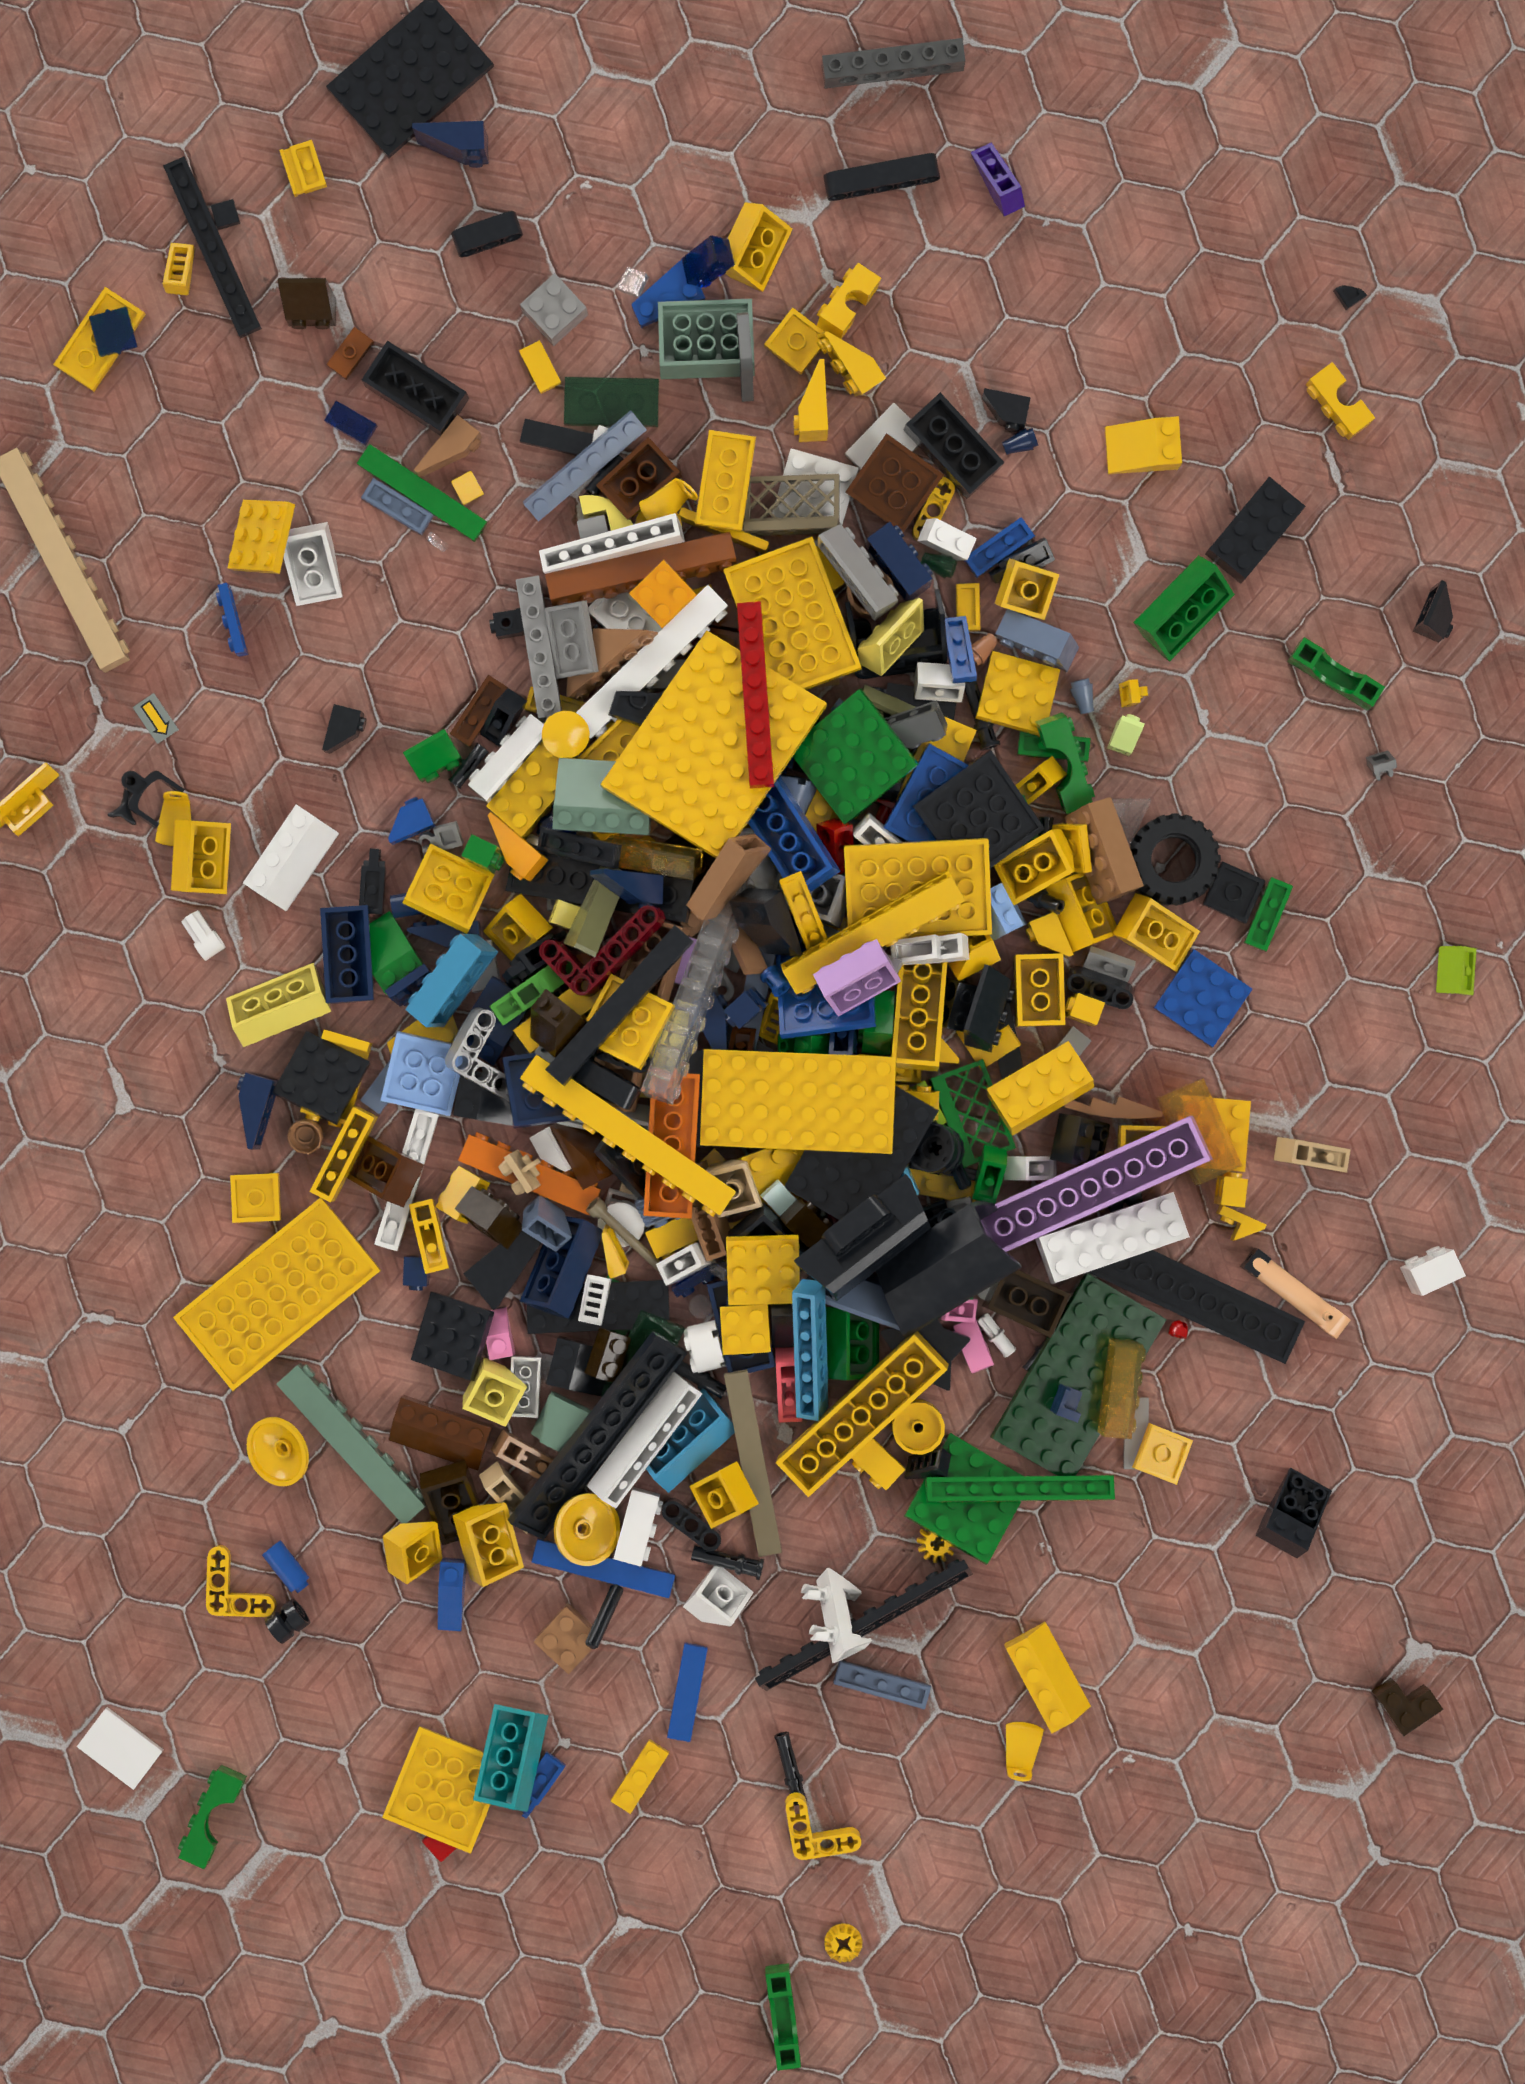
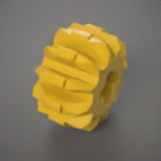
M920 1529L919 1532L925 1538L918 1537L916 1541L923 1544L918 1547V1551H926L923 1556L925 1560L933 1555V1563H937L938 1556H941L942 1561L945 1562L947 1560L944 1555L945 1553L953 1556L954 1552L949 1547L955 1546L939 1538L943 1543L938 1544V1547L935 1548L933 1543L930 1544V1542L935 1541L938 1536Z

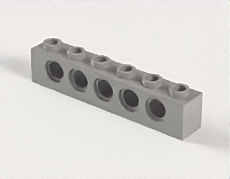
M539 576L516 579L537 715L539 721L545 723L549 716L562 711L544 610L545 602L542 583Z

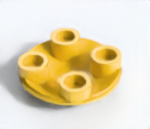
M572 711L554 713L546 719L542 729L544 746L552 755L559 758H572L579 755L586 748L589 741L590 733L586 721L579 714Z

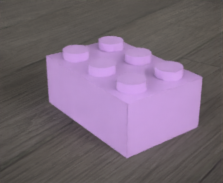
M877 939L864 943L861 948L843 955L838 961L823 966L818 972L813 974L824 998L838 1017L901 982L890 958Z

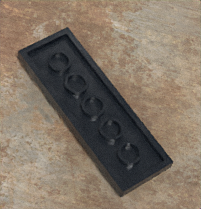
M663 1280L611 1282L602 1326L578 1321L585 1284H583L569 1319L555 1316L527 1305L528 1334L598 1331L599 1327L606 1330L670 1328L669 1285L666 1286ZM592 1283L591 1287L603 1290L604 1285ZM590 1292L589 1297L602 1299V1294ZM590 1301L587 1303V1306L600 1308L599 1303ZM585 1312L587 1316L598 1318L599 1313Z

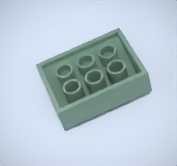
M752 299L658 302L661 379L740 377L736 313L746 312L749 314L753 376H755Z
M559 758L552 829L650 835L651 818L601 787L600 784L616 761Z

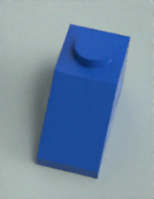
M411 798L404 802L405 806L400 808L388 837L392 845L436 826L423 798Z

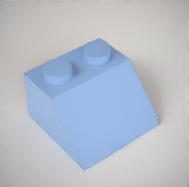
M1003 883L990 888L992 935L990 936L993 941L1027 924L1018 905H1013Z

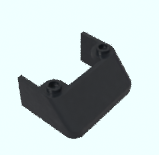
M934 589L935 608L923 610L924 632L882 676L861 665L862 669L854 672L856 677L870 679L912 673L916 671L917 662L946 664L945 612L939 589ZM845 602L847 630L858 657L857 650L859 644L866 640L873 631L869 621L866 619H853L850 602Z

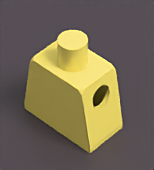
M559 899L555 900L548 923L570 930L580 907Z

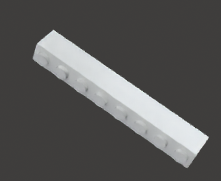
M709 585L658 632V635L653 638L652 643L644 646L637 655L627 662L576 712L586 721L589 727L590 739L594 737L598 739L607 730L605 726L611 720L614 722L617 720V718L608 715L616 691H642L645 687L648 689L652 688L659 681L657 676L663 670L667 673L676 664L674 659L680 653L683 656L686 655L693 648L691 643L697 637L701 639L706 630H711L708 626L714 620L718 623L728 614L725 611L728 605Z

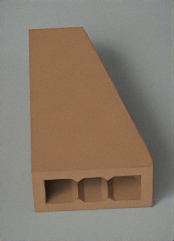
M756 834L729 838L686 906L692 910L696 918L702 921L716 918L767 856L771 848Z

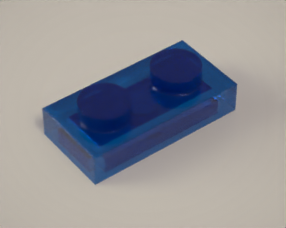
M335 401L324 420L325 423L365 446L378 427L376 423L338 401Z
M711 1264L673 1285L671 1288L675 1296L678 1298L682 1295L685 1298L695 1291L694 1287L702 1282L705 1285L715 1278L714 1274L717 1273L715 1266Z

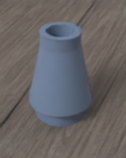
M1089 678L1071 682L1072 688L1070 691L1077 703L1080 714L1093 712V683H1090Z

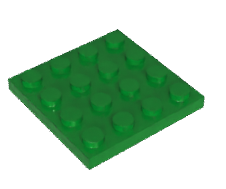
M858 689L815 725L793 755L795 761L844 824L852 821L919 765L862 689Z
M952 1433L948 1434L941 1447L951 1454L947 1477L1023 1476ZM924 1478L904 1517L987 1565L1021 1501L926 1503Z

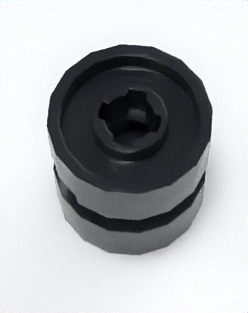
M291 1599L281 1607V1612L275 1611L265 1619V1624L273 1637L283 1644L294 1636V1631L299 1632L309 1625L310 1619L296 1600Z

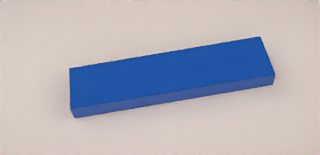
M684 1643L667 1738L691 1742L708 1650L707 1646Z

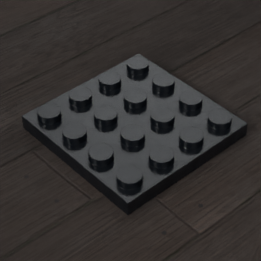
M991 750L912 806L936 841L988 838L990 868L1045 829Z

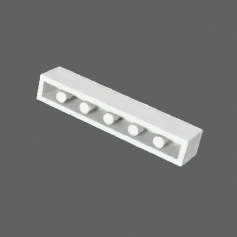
M676 513L539 550L543 572L547 574L685 542L681 523Z
M673 1372L593 1476L587 1487L602 1501L616 1509L701 1397L702 1393L687 1380Z

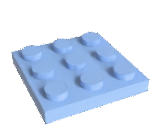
M397 1031L380 1101L450 1116L460 1075L450 1070L445 1064V1057L452 1043ZM458 1056L456 1058V1067H459L462 1064V1056Z

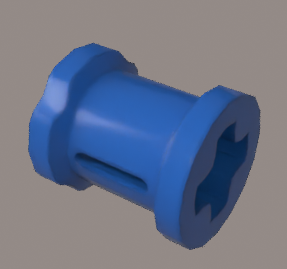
M776 965L765 969L760 976V980L763 983H767L772 989L774 997L782 996L791 987L788 980L784 979L779 973V968Z

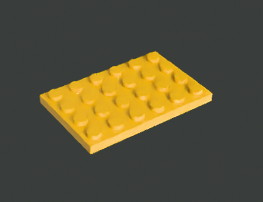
M813 537L723 569L736 606L737 603L761 601L765 664L768 668L805 690L862 669Z
M988 838L844 846L847 927L949 871L965 899L961 903V907L952 912L948 910L942 913L937 921L933 923L926 922L919 926L920 929L911 935L905 934L898 939L934 934L943 936L963 933L966 936L992 935Z

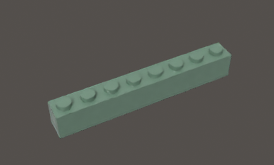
M302 1363L298 1364L276 1385L401 1523H408L426 1506L421 1490L419 1488L414 1489L409 1483L411 1481L410 1477L403 1470L399 1472L395 1468L393 1458L386 1452L383 1454L377 1448L379 1443L373 1436L369 1435L367 1437L361 1430L363 1428L362 1424L355 1417L351 1419L348 1416L346 1406L340 1400L335 1401L330 1396L331 1390L325 1383H319L314 1378L315 1372L307 1364L304 1366Z

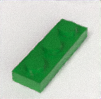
M1022 731L1019 732L1018 756L1048 759L1053 756L1057 760H1066L1062 751L1046 748L1042 744L1040 736ZM1073 736L1074 740H1078L1081 747V753L1078 754L1080 761L1088 762L1091 738Z
M1270 877L1244 944L1267 952L1292 891V885Z

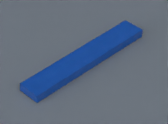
M539 1538L537 1539L531 1563L665 1598L670 1597L675 1574L642 1565L629 1564L611 1557L592 1566L577 1565L568 1561L560 1553L556 1543Z

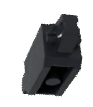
M561 931L556 935L550 933L520 951L510 961L511 967L502 974L505 981L508 983L519 977L522 982H525L548 966L539 953L541 944L546 940L559 942L564 940L567 936L566 931ZM555 945L550 949L551 957H554L557 953Z

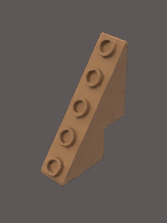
M593 628V640L599 672L567 677L566 697L576 698L577 701L587 699L595 688L602 686L610 675L618 672L621 666L637 655L640 649L652 643L653 638L658 635V632L639 629Z

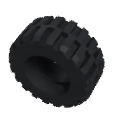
M1179 813L1159 816L1144 825L1130 843V850L1144 885L1138 891L1142 895L1145 894L1147 897L1166 906L1182 905L1203 895L1213 885L1214 879L1218 876L1220 870L1218 863L1221 862V855H1218L1217 850L1219 845L1217 841H1214L1212 831L1210 829L1207 830L1204 827V823L1200 820L1195 821L1192 819V816H1181ZM1167 838H1179L1185 841L1192 848L1195 855V867L1192 873L1186 879L1179 882H1169L1162 879L1152 866L1151 857L1154 848L1160 841Z

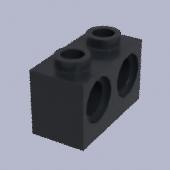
M946 977L942 1027L964 1032L978 986Z

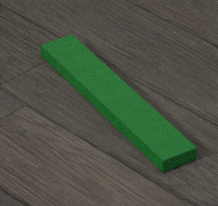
M371 444L368 445L357 462L358 466L429 511L473 542L477 540L487 525L486 520Z

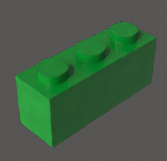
M471 834L461 855L466 861L493 874L496 870H501L505 861L503 853L498 846Z

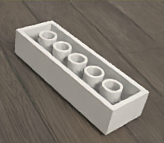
M1171 1192L1039 1237L1035 1241L1050 1283L1054 1284L1189 1238L1190 1236L1175 1194Z

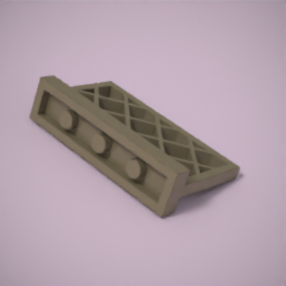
M839 474L750 477L745 508L744 532L754 536L821 534L840 524ZM834 480V489L826 495L819 488L824 481ZM802 481H808L813 487L803 496L795 488ZM778 482H785L790 488L779 497L772 488ZM751 483H762L766 489L756 498L751 493ZM817 490L824 499L814 507L807 499ZM770 491L778 500L768 509L760 501ZM792 491L801 498L793 508L784 501ZM827 501L834 506V516H823L819 512ZM805 502L813 510L807 517H800L795 511ZM780 503L789 510L783 518H777L772 513ZM759 504L766 512L760 518L751 519V510Z

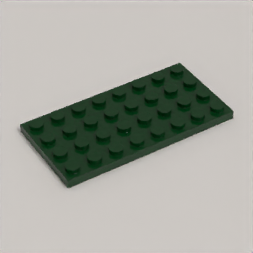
M1086 1272L1067 1303L1052 1337L1046 1339L990 1437L1057 1476H1076L1167 1319ZM1060 1384L1082 1392L1076 1409L1081 1413L1078 1423L1050 1411Z

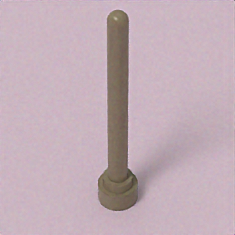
M600 1197L595 1198L588 1205L586 1212L593 1218H601L659 1272L656 1264L661 1261L607 1212L606 1203Z

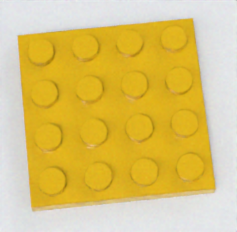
M419 1726L382 1818L471 1854L491 1805L473 1800L484 1752Z

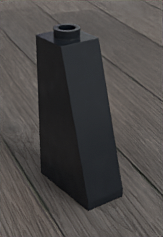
M521 1231L508 1250L500 1244L497 1245L463 1274L489 1306L495 1310L500 1306L542 1243Z

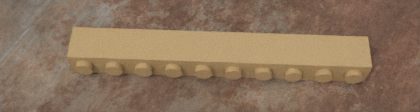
M15 448L0 456V477L100 670L106 673L129 661L130 658L127 653L130 652V649L124 639H119L116 633L119 631V628L114 619L109 620L106 611L109 609L102 597L98 599L95 593L98 588L92 577L88 578L84 572L87 569L86 564L81 556H76L73 550L76 548V545L70 535H65L63 520L59 514L55 516L52 507L55 505L48 493L46 495L43 493L41 487L44 484L38 473L34 474L30 467L33 465L32 460L27 452L23 453L18 448Z

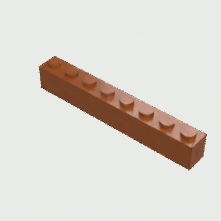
M730 532L547 573L545 577L552 606L585 600L589 604L596 599H610L618 594L629 593L663 559L684 581L687 578L696 576L699 578L706 577L710 573L718 571L724 572L723 569L737 564Z

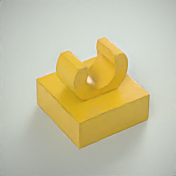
M1138 679L1128 680L1119 684L1121 707H1131L1141 703L1140 698L1148 696L1147 686L1139 687Z

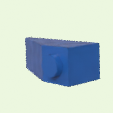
M443 1558L440 1561L438 1630L462 1631L466 1579L465 1559Z

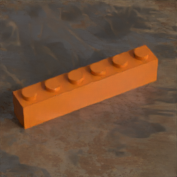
M476 1132L475 1136L469 1134L458 1161L512 1184L518 1180L513 1172L505 1177L498 1168L505 1160L504 1157L513 1152L510 1151V1145L498 1141L497 1145L488 1141V1136ZM522 1150L519 1151L522 1156L528 1154V1156L532 1160L533 1155ZM541 1160V1163L535 1166L540 1173L536 1178L541 1186L531 1192L590 1216L586 1209L595 1198L599 1197L602 1190L597 1187L598 1182L583 1190L577 1178H575L574 1172L570 1170L560 1172L553 1169V1165Z

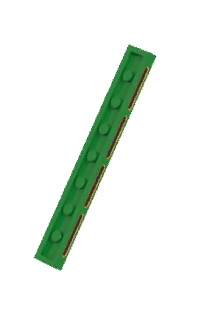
M1114 1475L925 1478L926 1503L1115 1500Z

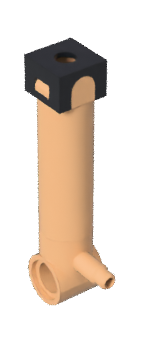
M1254 1248L1240 1267L1268 1286L1333 1338L1337 1339L1351 1321L1346 1315L1331 1306L1276 1264L1260 1249Z

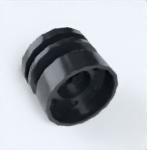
M932 1122L910 1162L921 1171L935 1175L949 1174L956 1170L963 1160L965 1153L964 1142L961 1136L952 1128ZM938 1145L942 1146V1149L939 1150V1154H936L935 1150L938 1149Z

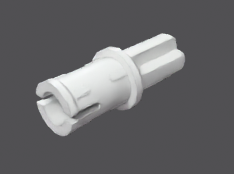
M988 1313L978 1319L977 1322L989 1336V1341L996 1345L1004 1358L1010 1356L1016 1350V1347L1013 1346L1004 1334L1005 1330L1000 1329Z

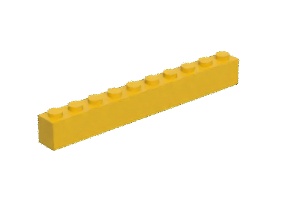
M538 1055L533 1058L520 1077L524 1081L522 1085L533 1094L536 1090L543 1094L542 1100L553 1108L556 1104L564 1109L562 1114L572 1121L578 1118L584 1122L582 1128L594 1135L597 1131L604 1137L601 1141L613 1149L616 1145L624 1150L622 1155L632 1162L635 1159L641 1161L644 1164L642 1169L653 1176L657 1172L664 1177L661 1182L671 1189L677 1186L683 1190L682 1196L690 1202L694 1203L697 1200L704 1206L701 1209L712 1217L715 1214L720 1216L736 1194L734 1189L573 1079L563 1086L545 1070L550 1065L547 1061Z

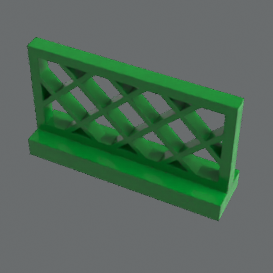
M983 1059L928 1079L932 1090L940 1091L939 1108L947 1121L945 1125L955 1130L964 1142L965 1153L961 1162L964 1168L980 1160V1156L974 1157L971 1149L975 1140L987 1146L996 1147L992 1143L997 1132L1006 1136L1009 1143L1008 1146L1001 1149L1009 1151L1016 1148L1012 1135L996 1109L990 1107L991 1101H989L988 1105H985L975 1100L980 1088L987 1090V1088L992 1086ZM980 1065L983 1074L980 1082L977 1083L968 1079L967 1076L970 1069ZM966 1071L964 1076L958 1074L960 1072ZM952 1075L961 1078L962 1082L958 1090L954 1091L948 1088L945 1078ZM984 1079L987 1084V1087L982 1085ZM965 1081L978 1086L973 1098L960 1093ZM950 1092L956 1094L954 1099H952ZM958 1096L971 1101L965 1114L956 1110L955 1102ZM973 1103L986 1108L981 1121L968 1115ZM989 1110L997 1113L999 1116L996 1128L984 1123ZM959 1115L964 1116L962 1122L959 1118ZM967 1118L979 1123L974 1136L964 1131L963 1125ZM1001 1124L1004 1131L999 1130ZM982 1125L994 1130L989 1143L977 1138ZM967 1137L972 1138V1141H971L970 1144H969V1141H968Z

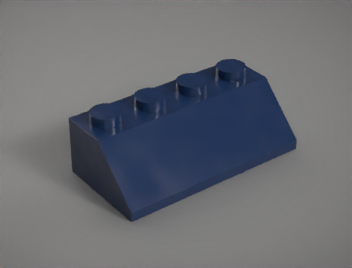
M368 905L320 908L326 1003L342 1004L374 1000Z
M566 1216L572 1238L557 1252L544 1244L542 1245L520 1302L552 1315L569 1319L596 1250L601 1242L603 1230L584 1219Z

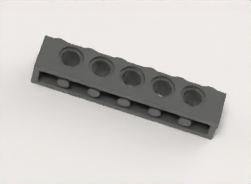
M963 38L823 55L822 72L824 88L964 71L966 60Z

